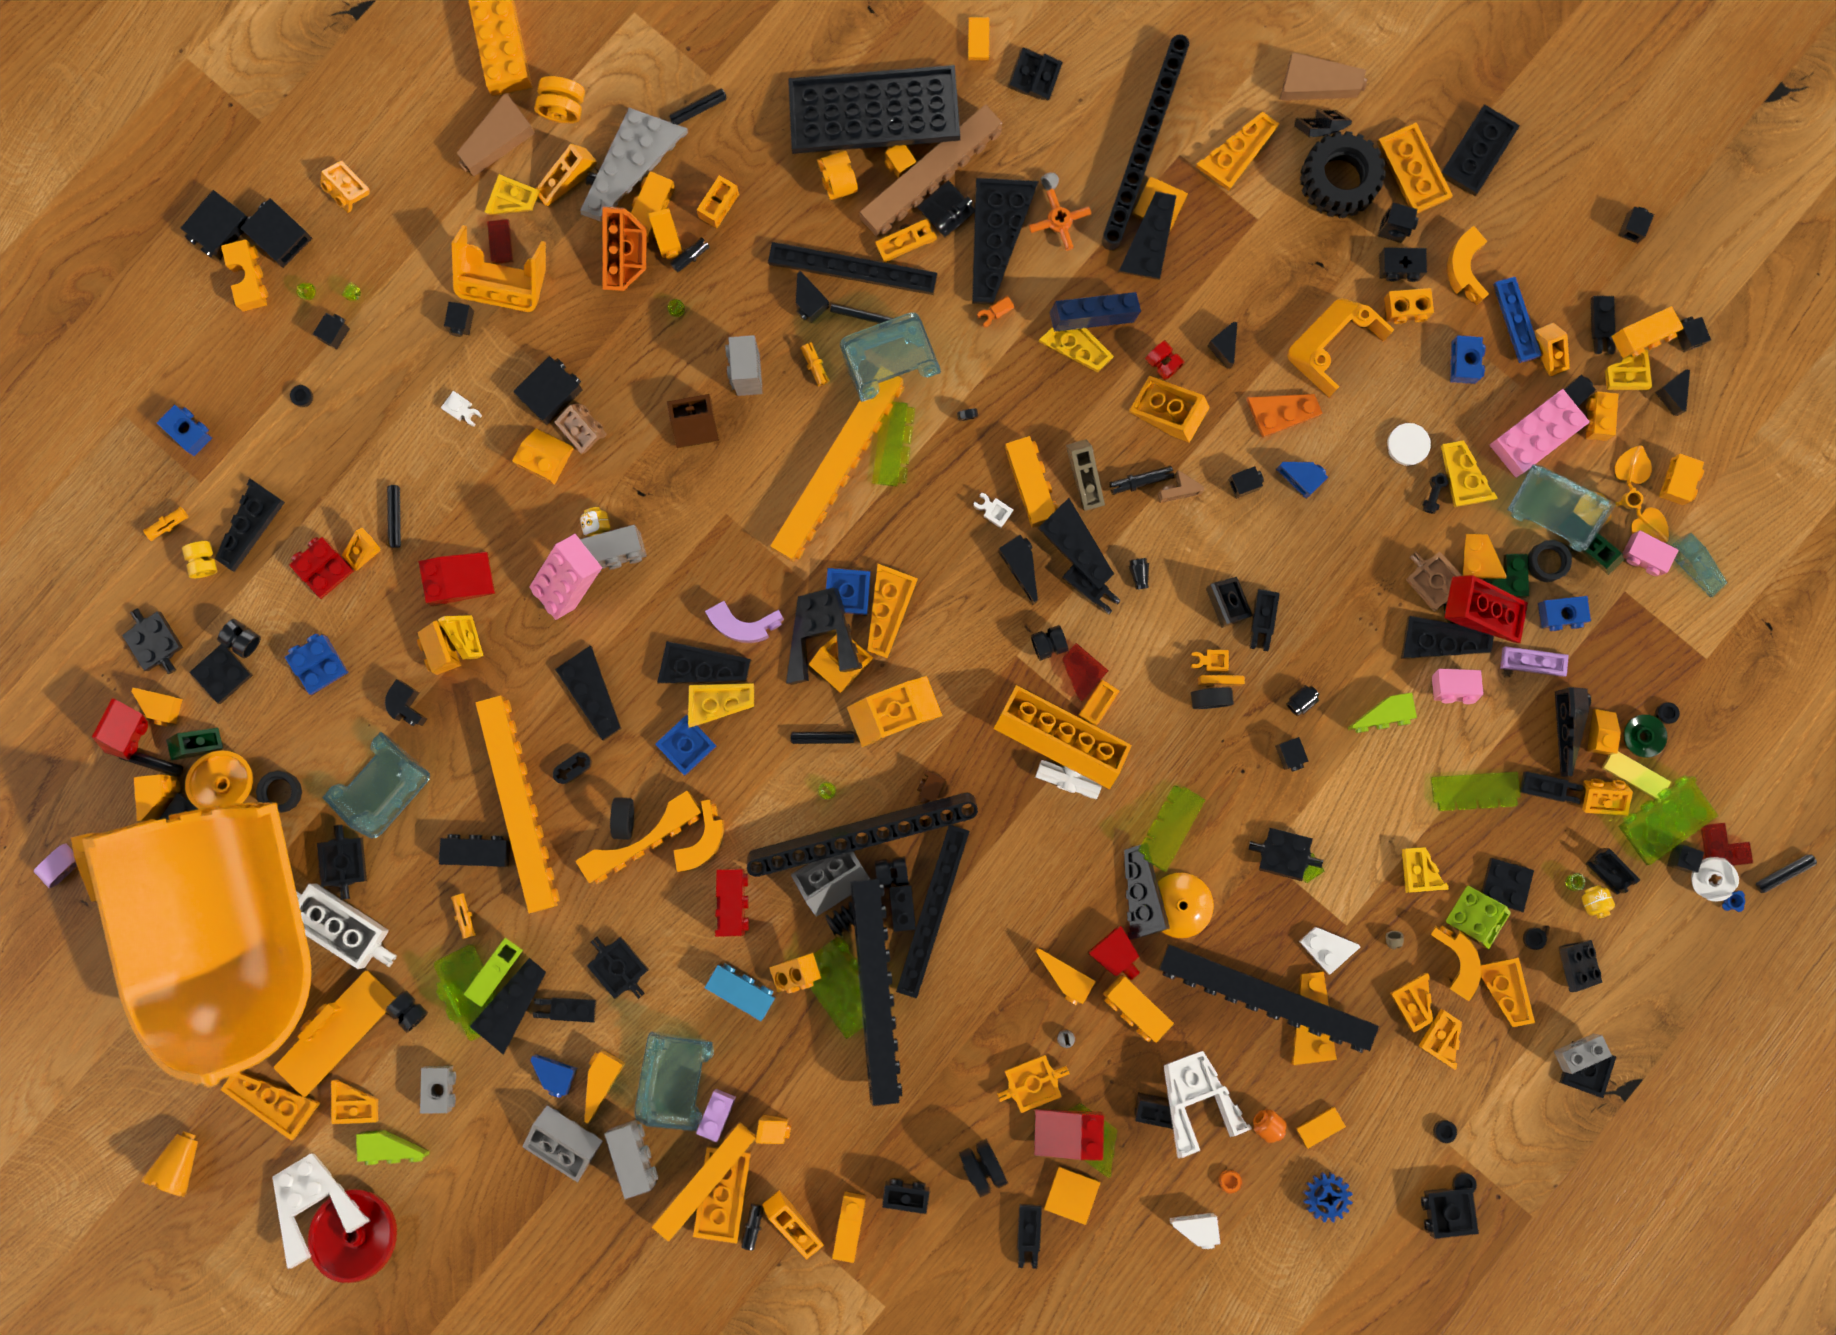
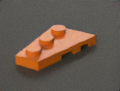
M1315 394L1248 397L1246 399L1262 438L1323 414Z

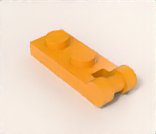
M922 220L876 241L875 245L883 262L885 263L918 247L936 241L937 237L935 232H932L930 229L931 224L929 220ZM923 231L924 236L919 238L917 232Z

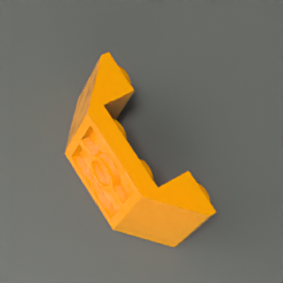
M927 676L904 682L868 696L847 707L862 747L920 723L924 724L942 717Z

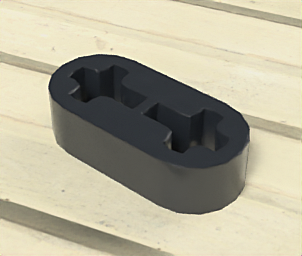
M583 752L572 755L554 768V780L560 784L570 783L591 767V757ZM578 757L586 758L584 762L585 767H573L578 763ZM569 768L571 769V771L566 774V780L564 778L559 779L558 776L560 775V769L564 771L568 770Z

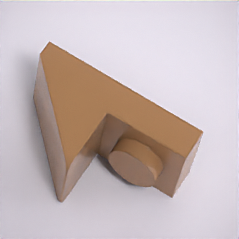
M1177 470L1175 477L1178 487H1175V485L1163 487V490L1158 494L1159 502L1163 503L1201 495L1204 487Z

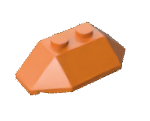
M602 207L603 290L624 291L646 270L647 227L625 208Z

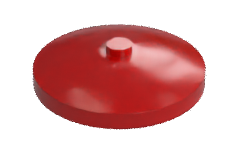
M347 1190L344 1192L358 1205V1209L370 1221L353 1232L347 1233L330 1197L321 1205L312 1219L308 1232V1249L315 1267L325 1277L341 1283H356L369 1279L386 1265L395 1248L397 1225L390 1206L381 1197L369 1191Z

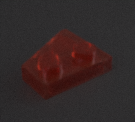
M1077 643L1061 659L1080 702L1086 698L1109 671Z

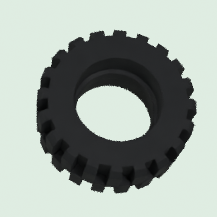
M1339 131L1333 133L1331 137L1330 135L1324 136L1320 142L1317 141L1301 168L1300 185H1304L1302 189L1303 195L1309 196L1307 202L1311 206L1315 204L1318 212H1328L1327 216L1334 217L1335 214H1338L1339 218H1346L1348 213L1352 217L1357 215L1359 211L1363 212L1373 202L1384 184L1383 180L1386 171L1383 169L1385 166L1384 159L1379 158L1381 152L1379 148H1373L1374 143L1370 139L1365 141L1363 139L1364 136L1359 133L1357 136L1352 135L1353 132L1346 131L1344 135H1341ZM1334 160L1350 163L1359 173L1360 185L1351 190L1335 187L1325 175L1324 167L1326 163Z

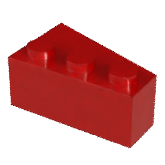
M745 869L716 870L717 910H715V917H717V930H715V937L743 936L745 931H749V917H745V909L749 908V896L745 895V887L749 885L748 873H745Z

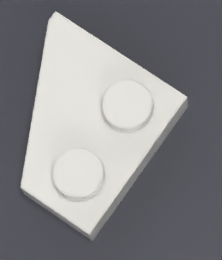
M1314 927L1299 941L1328 975L1334 972L1360 948L1354 942Z

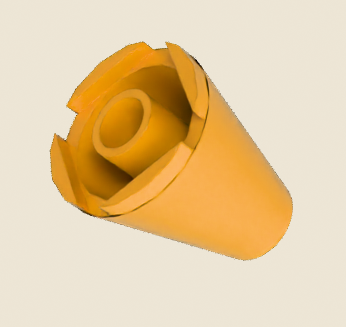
M185 1131L181 1135L176 1134L143 1176L141 1182L150 1186L152 1184L162 1191L185 1197L198 1141L194 1140L196 1136Z

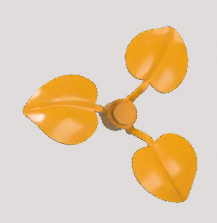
M1642 445L1633 447L1618 458L1614 467L1615 476L1619 480H1627L1630 492L1625 493L1621 501L1607 505V498L1603 494L1589 492L1579 499L1572 513H1575L1590 527H1600L1607 524L1611 519L1609 508L1620 505L1627 509L1636 508V515L1639 518L1635 519L1631 524L1632 534L1642 531L1667 543L1669 528L1662 512L1650 507L1646 508L1642 514L1640 513L1643 495L1636 491L1631 482L1641 484L1648 480L1652 473V465Z

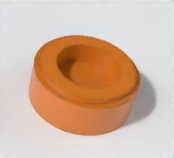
M1225 1170L1219 1176V1185L1225 1192L1235 1193L1241 1188L1242 1179L1236 1171Z

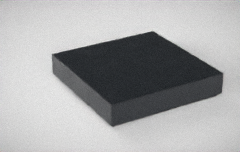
M1612 1055L1573 1074L1562 1072L1559 1083L1604 1098L1617 1056Z

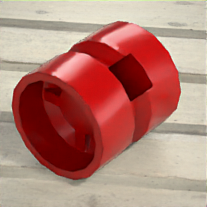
M1166 340L1158 344L1145 357V360L1152 368H1158L1157 373L1164 381L1174 375L1185 364V361L1178 353H1172L1173 348ZM1167 358H1169L1170 362H1168L1166 365L1162 364Z

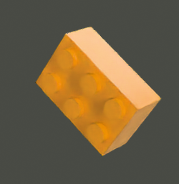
M1119 975L1103 993L1107 997L1104 1001L1113 1010L1117 1011L1119 1009L1122 1012L1120 1017L1133 1027L1135 1024L1138 1027L1136 1032L1147 1042L1152 1040L1157 1043L1174 1024L1122 975Z

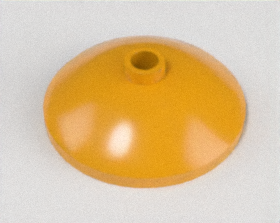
M214 751L202 756L191 766L185 780V791L190 802L198 809L214 806L230 808L231 804L243 803L248 797L253 785V773L249 764L240 755L231 751ZM227 784V787L221 790V786Z
M1188 873L1169 874L1157 882L1170 929L1161 932L1175 938H1188L1200 933L1210 922L1214 908L1212 894L1207 885L1198 877ZM1182 901H1184L1187 904V907L1184 910H1181L1179 907V904Z

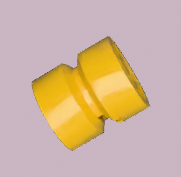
M194 542L182 547L184 559L189 562L186 565L189 578L208 577L218 572L215 559L211 558L213 551L210 542Z

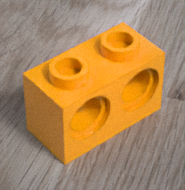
M719 175L697 208L699 219L717 229L739 196L737 185Z
M1431 288L1389 291L1384 297L1387 322H1394V324H1403L1407 320H1415L1417 323L1425 322L1434 313ZM1416 303L1422 304L1424 310H1419L1416 307ZM1395 304L1400 305L1403 309V312L1397 311L1395 309Z
M813 953L769 967L777 993L786 990L787 994L800 990L799 986L803 990L814 986L813 981L821 979Z

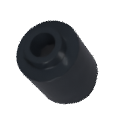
M1304 685L1289 698V702L1286 705L1294 715H1304L1319 702V693L1313 686L1308 687Z

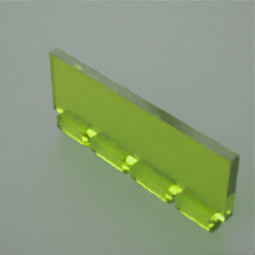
M891 402L894 405L888 416L884 414L880 420L883 424L878 432L872 484L898 487V483L905 484L907 482L908 468L900 467V464L909 465L911 448L903 446V444H911L913 427L906 426L905 423H914L915 408L908 407V403Z
M1518 772L1431 777L1433 802L1437 803L1439 811L1455 810V802H1457L1458 810L1476 809L1477 800L1480 809L1498 808V799L1500 800L1501 807H1516L1518 805L1517 798L1521 797Z
M1173 786L1167 797V800L1171 803L1164 802L1157 815L1160 820L1155 819L1147 833L1152 839L1145 837L1138 849L1144 855L1143 859L1164 872L1168 870L1205 802V799L1184 786L1182 789L1178 786Z

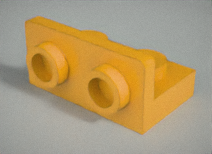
M342 161L321 171V188L324 192L329 193L335 199L337 205L347 213L352 211V204L369 195L370 189Z
M1600 779L1583 781L1586 792L1582 810L1585 813L1628 815L1633 791L1625 782L1620 780L1604 782Z

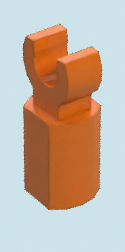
M1006 296L990 306L989 310H981L977 314V318L979 319L982 316L988 318L983 323V327L986 328L991 325L993 319L997 320L1014 309V305L1010 298Z

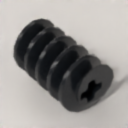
M850 901L848 902V910L841 906V914L836 910L833 911L834 918L825 915L826 921L835 937L836 934L844 937V929L849 933L852 932L851 925L854 926L853 906Z

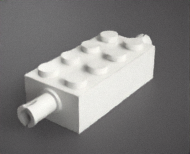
M309 884L303 894L296 891L307 937L357 969L365 968L372 957L381 961L387 967L393 964L392 960H395L397 955L381 946L382 941L389 932L387 928L345 901L340 900L339 897L318 884Z

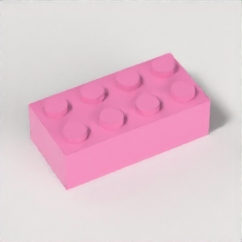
M1562 389L1492 442L1490 447L1515 478H1517L1590 421L1564 389Z
M574 534L553 547L531 583L530 589L533 595L545 606L546 611L557 620L577 607L602 567L577 535Z

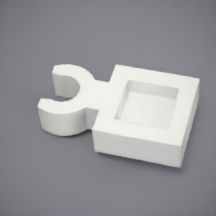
M454 391L441 407L442 410L458 421L465 417L466 422L473 427L476 424L471 421V416L477 415L480 418L482 417L478 410L469 409L472 406L471 402Z
M981 493L980 497L984 499L985 503L979 505L975 502L973 506L977 510H985L984 518L1002 528L1012 514L1013 509L997 498L992 503L986 494Z

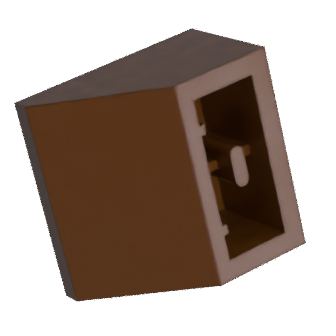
M709 394L667 401L677 448L719 441L712 400Z

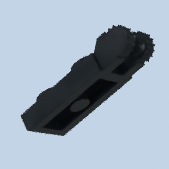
M1593 296L1590 299L1594 352L1595 354L1602 353V339H1606L1608 354H1614L1616 345L1611 338L1616 333L1614 296Z
M1074 565L1062 577L1092 604H1096L1108 615L1112 610L1100 598L1105 594L1112 603L1118 605L1120 599L1109 590V587L1104 584L1100 589H1097Z
M1257 590L1251 626L1250 649L1256 648L1258 633L1265 634L1262 645L1263 651H1269L1271 636L1274 634L1279 592Z
M1525 771L1523 772L1519 793L1559 802L1580 804L1581 799L1566 796L1567 789L1583 791V786L1569 783L1568 780Z
M557 997L552 999L534 998V1004L551 1005V1012L536 1011L533 1012V1017L550 1018V1020L595 1022L597 1000Z
M1019 1204L1018 1268H1023L1025 1265L1024 1251L1032 1252V1269H1037L1041 1238V1205Z

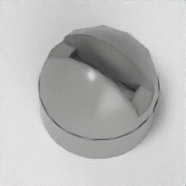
M1049 172L1041 177V183L1047 191L1058 186L1059 178L1055 173Z
M1062 1030L1057 1036V1041L1061 1047L1070 1048L1075 1042V1036L1069 1030ZM1063 1034H1068V1045L1065 1044Z

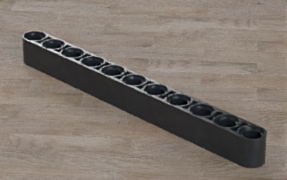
M1175 35L1170 42L1102 237V245L1107 250H1115L1121 243L1189 48V39L1184 35ZM1174 46H1181L1183 50H1177ZM1173 64L1176 66V69H1171L1168 65ZM1161 83H1167L1170 87L1164 88ZM1161 102L1163 107H1158L1154 103ZM1148 121H1154L1157 125L1151 126L1148 124ZM1141 140H1148L1150 145L1142 144ZM1134 159H1141L1144 163L1137 164ZM1130 177L1135 178L1137 183H1130L1127 179ZM1121 197H1128L1130 202H1123ZM1117 215L1121 216L1124 221L1118 222L1114 217ZM1114 235L1117 240L1110 241L1107 236Z
M961 793L750 851L747 856V872L751 876L760 877L970 820L978 813L976 799L971 793ZM966 804L972 805L969 808H963V806ZM944 810H950L947 814L941 813ZM922 816H929L928 819H921ZM902 821L908 822L906 825H900L899 823ZM881 827H886V828H887V829L884 830V831L878 830V829L881 828ZM865 833L866 835L860 837L857 834ZM841 838H842V839H845V841H843V842H837V841H836L837 839H841ZM818 844L824 845V847L817 848L815 846ZM796 850H802L803 852H802V853H795L794 851H796ZM774 856H781L782 858H781V859H774L773 857H774ZM758 861L761 864L755 865L753 862Z

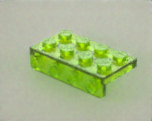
M1685 775L1674 782L1675 786L1660 791L1657 794L1659 798L1642 804L1640 811L1636 814L1631 813L1623 818L1624 822L1619 825L1621 831L1646 865H1651L1719 816L1696 785L1697 779L1695 776L1687 777Z
M837 937L814 953L821 979L813 981L814 986L810 987V989L847 1039L863 1028L857 958H853L848 951L847 943Z

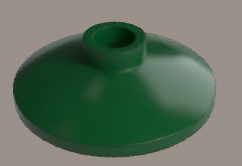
M1638 715L1632 718L1625 726L1624 742L1627 748L1636 756L1643 758L1653 757L1662 752L1666 746L1667 730L1664 724L1652 715ZM1641 733L1645 735L1644 741L1640 739Z

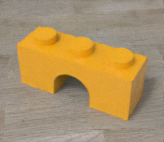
M246 239L222 245L225 265L232 272L245 271L244 279L238 284L231 285L235 306L242 312L267 306L266 298L268 297L266 287L262 285L261 278H263V272L261 267L257 265L256 258H258V252L256 247L252 246Z

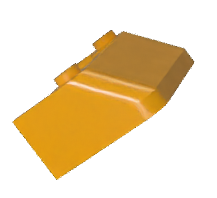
M462 225L451 243L453 290L455 294L462 299L524 312L533 311L539 301L546 271V242L541 241L533 257L525 262L524 270L484 262V254L480 248L467 244V226Z
M1345 298L1337 299L1299 337L1287 353L1289 361L1329 398L1339 386L1324 373L1331 364V357L1323 348L1350 320L1360 327H1368L1383 342L1394 331L1371 307Z

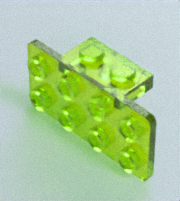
M472 944L434 962V968L441 981L436 984L438 987L436 989L437 995L441 1001L445 1002L448 1008L446 1009V1014L449 1020L454 1021L455 1024L461 1023L470 1041L481 1037L470 1025L497 996L494 989L484 1005L480 1007L463 995L484 967Z

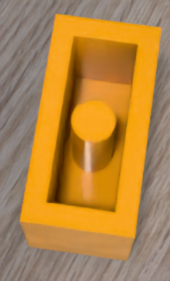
M1683 454L1672 457L1659 497L1680 505L1692 502L1698 492L1696 489L1697 483L1704 474L1702 469L1704 462Z

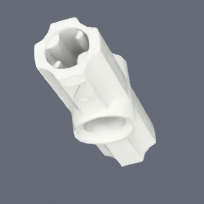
M1041 760L1035 778L1057 785L1056 787L1071 793L1077 792L1092 799L1098 798L1102 785L1065 766L1060 767Z

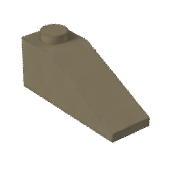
M1087 439L1067 444L1066 448L1084 511L1104 506L1105 503L1092 445Z

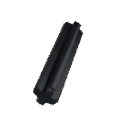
M720 88L670 114L669 120L671 123L679 125L727 99L726 93Z
M389 485L387 487L388 547L399 548L401 546L400 487L398 485Z
M854 732L791 733L792 744L854 743L855 741Z
M140 752L131 755L129 760L119 757L121 760L175 777H180L183 772V766Z
M1806 855L1758 881L1756 887L1760 893H1766L1815 866L1817 861L1813 855Z

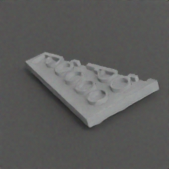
M629 108L580 210L581 215L602 221V207H616L618 201L625 194L628 195L632 191V187L638 181L640 182L661 161V158L668 150L671 151L676 146L675 143L681 137L684 138L688 134V129Z

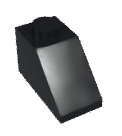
M799 271L797 273L796 313L802 320L807 319L812 323L829 308V301Z

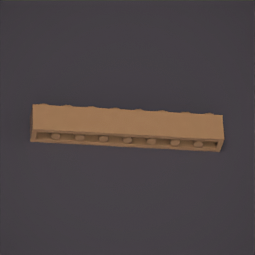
M985 104L960 126L961 141L941 142L861 210L860 219L876 237L881 233L883 235L886 234L896 220L901 221L908 214L907 211L910 208H916L920 205L924 196L928 193H934L939 187L938 184L943 180H949L959 166L962 168L970 161V157L973 154L982 152L987 142L996 140L1002 133V121Z

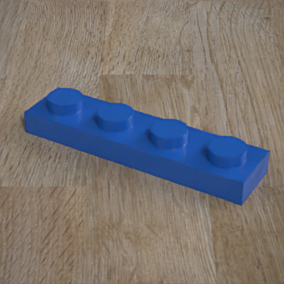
M1516 277L1495 282L1493 286L1518 362L1522 363L1539 358L1542 355Z

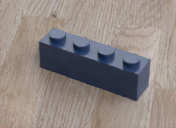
M1132 292L1055 301L1050 311L1054 332L1134 323L1141 309L1137 293Z

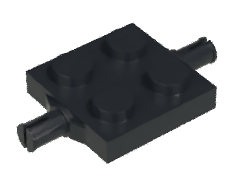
M139 609L131 611L130 614L136 621V624L122 636L143 670L149 671L155 666L162 664L167 674L175 672L176 669L170 659L183 646L162 612L157 611L148 618H144Z
M343 825L333 826L335 839L317 843L321 887H340V900L350 899V885L356 882L367 881L363 838H344Z
M1273 828L1269 829L1267 839L1263 844L1250 841L1248 849L1261 853L1260 871L1298 881L1303 880L1304 872L1309 865L1322 869L1324 859L1311 857L1310 849L1313 838Z
M598 936L594 938L590 943L598 950L595 959L587 965L590 971L614 999L627 990H631L637 999L641 998L645 992L637 983L649 971L648 967L622 937H619L615 942L607 946L602 943Z

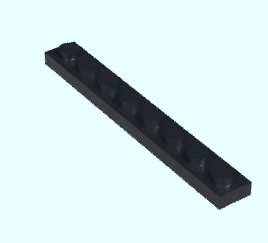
M775 242L771 244L768 265L934 295L937 272Z
M953 825L948 826L896 990L898 993L916 999L918 997L970 832L969 830Z

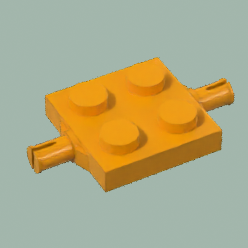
M1042 1055L1005 1070L1009 1089L997 1093L1000 1102L1012 1097L1017 1102L1020 1112L1023 1113L1061 1098L1058 1079L1070 1074L1067 1066L1053 1070L1049 1065L1046 1055Z

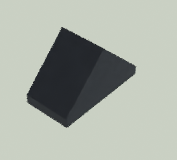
M1232 322L1210 340L1208 348L1227 369H1231L1235 361L1238 322Z
M1688 369L1676 375L1655 392L1674 416H1679L1687 411L1690 370Z

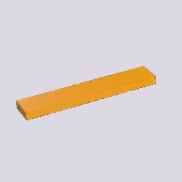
M740 1122L652 1228L669 1242L756 1139V1135Z

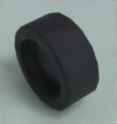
M1547 540L1534 546L1528 554V569L1531 575L1543 582H1553L1564 577L1572 565V556L1569 549L1563 543L1555 540ZM1552 549L1558 553L1561 558V567L1557 572L1548 574L1540 569L1537 558L1541 551Z
M1231 687L1208 688L1191 692L1193 709H1212L1234 704Z
M282 771L269 772L257 784L256 796L258 802L272 803L267 797L268 786L274 780L283 779L289 783L292 792L289 800L284 804L277 805L279 813L290 811L296 807L301 799L302 788L300 782L291 773Z
M615 797L612 802L610 815L611 837L613 839L629 840L632 837L634 827V803L632 798Z

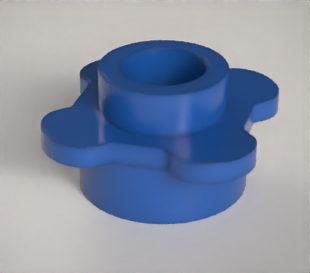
M1732 892V895L1724 900L1722 908L1725 911L1732 909L1742 912L1745 905L1744 892Z

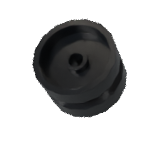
M987 1138L976 1143V1149L980 1158L977 1159L973 1150L969 1147L959 1152L964 1165V1171L980 1198L991 1192L987 1178L990 1177L994 1186L998 1189L1008 1184Z

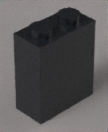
M212 190L181 226V229L186 233L184 237L192 244L196 245L198 242L203 246L200 250L210 258L214 255L221 260L223 257L221 246L234 243L244 233L241 227L248 217L219 193Z
M271 198L263 202L259 206L258 211L253 216L248 217L241 227L282 268L313 239Z
M550 356L513 391L546 425L583 391L579 385L581 381L573 373L569 375L564 370L566 366L558 358L553 360Z

